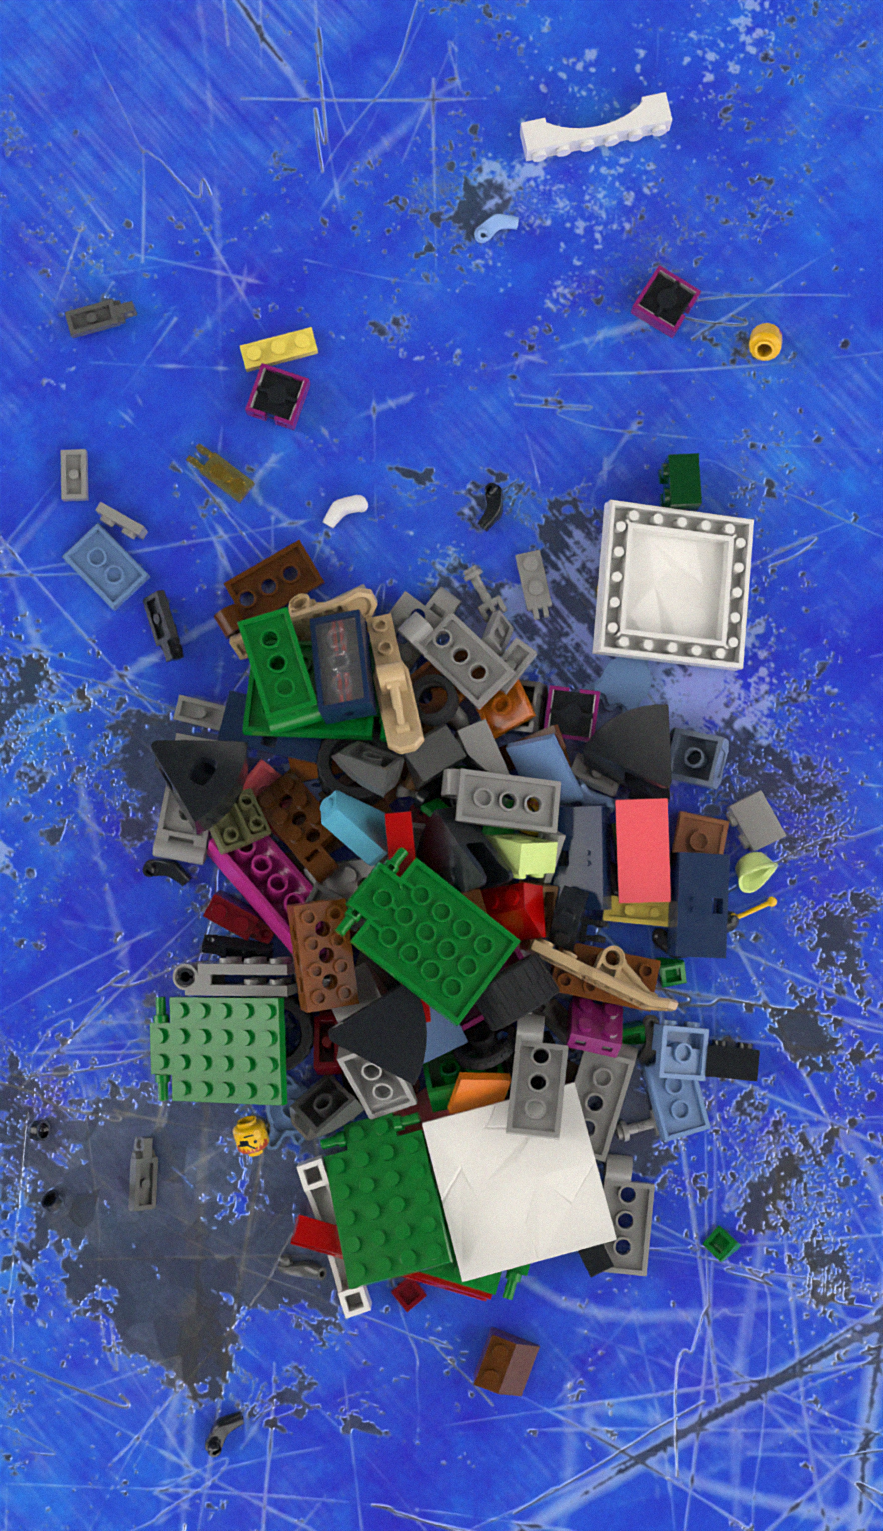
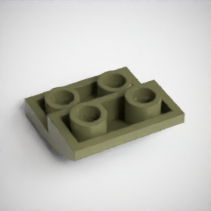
M251 788L242 790L230 811L209 829L221 855L254 843L272 833Z

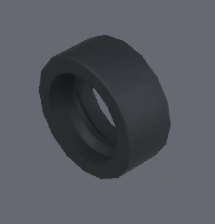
M436 674L426 675L419 678L412 685L422 724L430 727L440 726L443 723L449 722L455 716L459 707V696L454 686L445 677ZM431 688H443L448 696L445 706L434 714L424 713L419 706L421 696Z

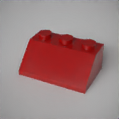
M523 882L481 891L487 914L520 941L546 938L542 885Z

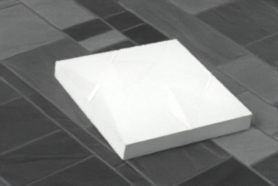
M616 500L606 502L604 505L593 654L732 671L743 669L754 520Z
M575 1082L567 1083L564 1087L559 1140L506 1134L510 1099L422 1122L462 1282L617 1240ZM533 1102L528 1106V1112L532 1116H539L543 1112V1107L540 1103Z

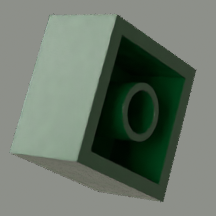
M699 453L671 454L661 464V469L658 470V482L663 484V494H660V507L697 512L702 504Z

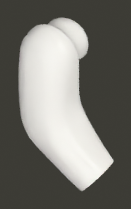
M361 495L338 499L330 506L323 523L334 528L345 515L365 512L368 508V502Z

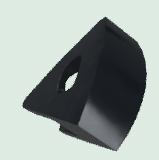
M668 704L641 706L623 712L609 720L597 730L583 748V764L646 798H668L669 803L672 776Z
M156 740L151 744L152 752L156 757L155 766L195 833L199 835L218 823L236 803L245 784L249 767L248 742Z
M456 807L435 809L423 829L416 858L460 893L477 889L482 891L513 880L512 870L475 824L455 821Z
M401 983L332 1026L328 1031V1035L333 1043L415 1085L422 1069L427 1046L426 1018L420 998Z

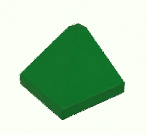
M664 957L656 958V960L661 961L659 977L662 988L687 983L684 960Z
M720 1225L702 1243L721 1263L742 1246Z

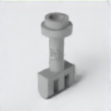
M474 565L463 572L465 582L471 580L483 602L477 609L485 623L489 621L486 611L490 610L491 614L496 612L494 606L498 605L502 613L507 611L500 595L492 599L489 592H487L479 576L483 573L481 568L478 569L477 565Z
M653 1109L649 1110L650 1119L626 1125L624 1120L619 1121L615 1128L617 1139L625 1142L630 1140L631 1134L649 1129H654L655 1135L659 1136Z

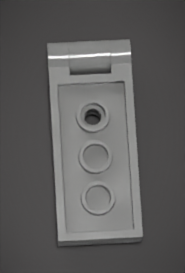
M176 733L175 740L217 741ZM166 785L153 845V856L204 865L211 832L208 829L199 835L195 833Z

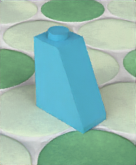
M335 790L329 797L323 799L320 805L321 824L364 862L373 867L388 854L384 812L338 790Z

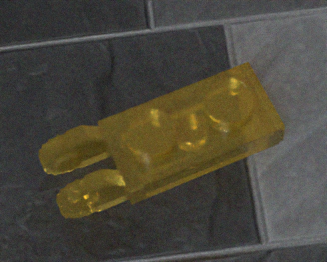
M198 444L195 447L197 451L209 460L205 465H202L196 458L189 455L186 461L196 468L201 475L240 504L255 483L217 453H212L202 444Z

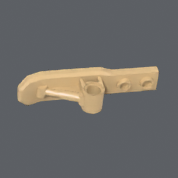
M356 588L342 597L327 602H316L314 599H310L309 595L302 593L290 600L288 611L297 639L311 641L309 619L359 609L366 621L367 618L373 616L377 607V599L371 589ZM241 633L230 636L229 643L240 660L248 658Z
M391 613L367 618L366 622L376 664L373 679L388 749L399 754L416 751L424 742V736L409 669L400 657Z
M544 939L532 941L527 950V953L532 954L536 952L542 960L641 1009L675 1011L679 1004L676 1000L661 998L655 992H651L641 981V978L627 964L623 950L617 946H609L598 954L593 967L576 960L578 956L569 951L563 950V952L553 949L554 945ZM607 952L615 955L617 961L614 966L607 963L605 958Z

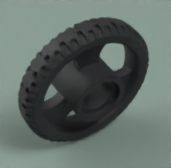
M482 1020L463 1031L468 1043L453 1049V1054L457 1063L469 1070H484L494 1067L505 1061L514 1052L517 1030L511 1023L502 1029L492 1031L486 1020ZM500 1031L508 1033V1038L504 1044H500L496 1036ZM476 1054L478 1058H471L470 1056Z

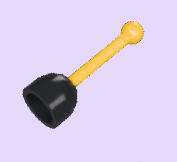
M769 897L766 902L739 914L728 911L727 933L737 928L739 919L765 907H774L777 904V899Z

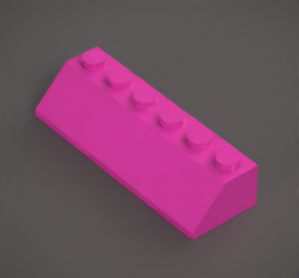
M269 835L247 846L222 855L214 839L209 840L207 855L293 954L287 905L305 902L313 886ZM321 921L315 927L317 934H320L323 930ZM322 948L319 952V955L322 954L326 949Z

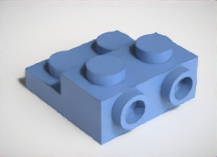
M662 1019L661 1024H654L652 1050H656L654 1077L705 1081L709 1029L699 1028L700 1023L684 1021V1026H677V1021Z

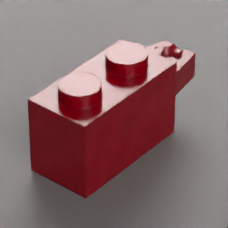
M219 890L213 895L203 914V917L247 941L252 938L269 944L275 935L252 906L223 890Z
M332 1009L319 1011V1016L314 1017L313 1068L317 1075L343 1074V1070L337 1061L339 1045L333 1043L328 1035L329 1029L338 1023Z

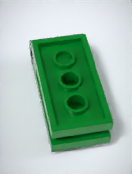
M288 607L237 622L272 736L323 721L318 711V703ZM269 640L277 641L273 646L265 645ZM275 664H284L281 670L272 669Z

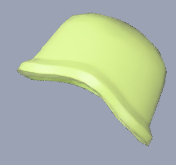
M750 852L744 855L735 866L739 888L745 893L757 891L775 872L778 863L773 862L762 852Z

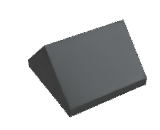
M444 723L423 735L424 742L416 751L403 754L417 790L442 776L444 769H453L460 765L466 757L457 740Z

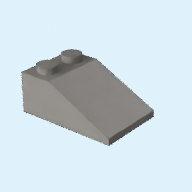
M486 719L462 728L453 735L466 754L462 761L468 767H478L486 772L510 775Z
M339 1046L337 1061L369 1119L417 1104L418 1101L411 1083Z

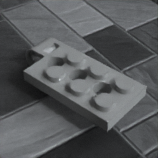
M442 586L435 592L426 606L405 591L389 612L391 613L395 635L398 633L397 629L412 615L413 611L417 609L423 610L425 620L435 629L451 612H456L462 601ZM397 641L401 660L410 671L421 654L409 642L400 644Z
M415 611L397 629L426 660L479 710L516 674L503 659L453 612L433 629ZM441 634H448L450 636V641L446 645L437 644V638ZM458 651H466L468 657L463 662H456L454 660L455 654ZM481 667L486 670L483 678L474 679L472 677L474 669Z
M527 1014L518 1019L506 1134L559 1140L569 1046L543 1043L545 1016ZM544 1050L547 1052L548 1060L545 1063H537L533 1058L536 1051ZM533 1077H543L546 1081L545 1087L541 1090L534 1089L530 1084ZM533 1102L540 1103L543 1107V1112L539 1116H532L528 1112V1106Z
M607 1154L606 1161L604 1162L602 1186L617 1240L603 1243L614 1264L613 1267L603 1272L647 1276L655 1184L631 1181L632 1156ZM626 1187H630L635 1191L634 1198L630 1201L621 1199V1191ZM624 1213L632 1216V1223L628 1227H622L618 1224L619 1216ZM619 1240H627L630 1243V1248L627 1252L619 1253L616 1251V1243Z

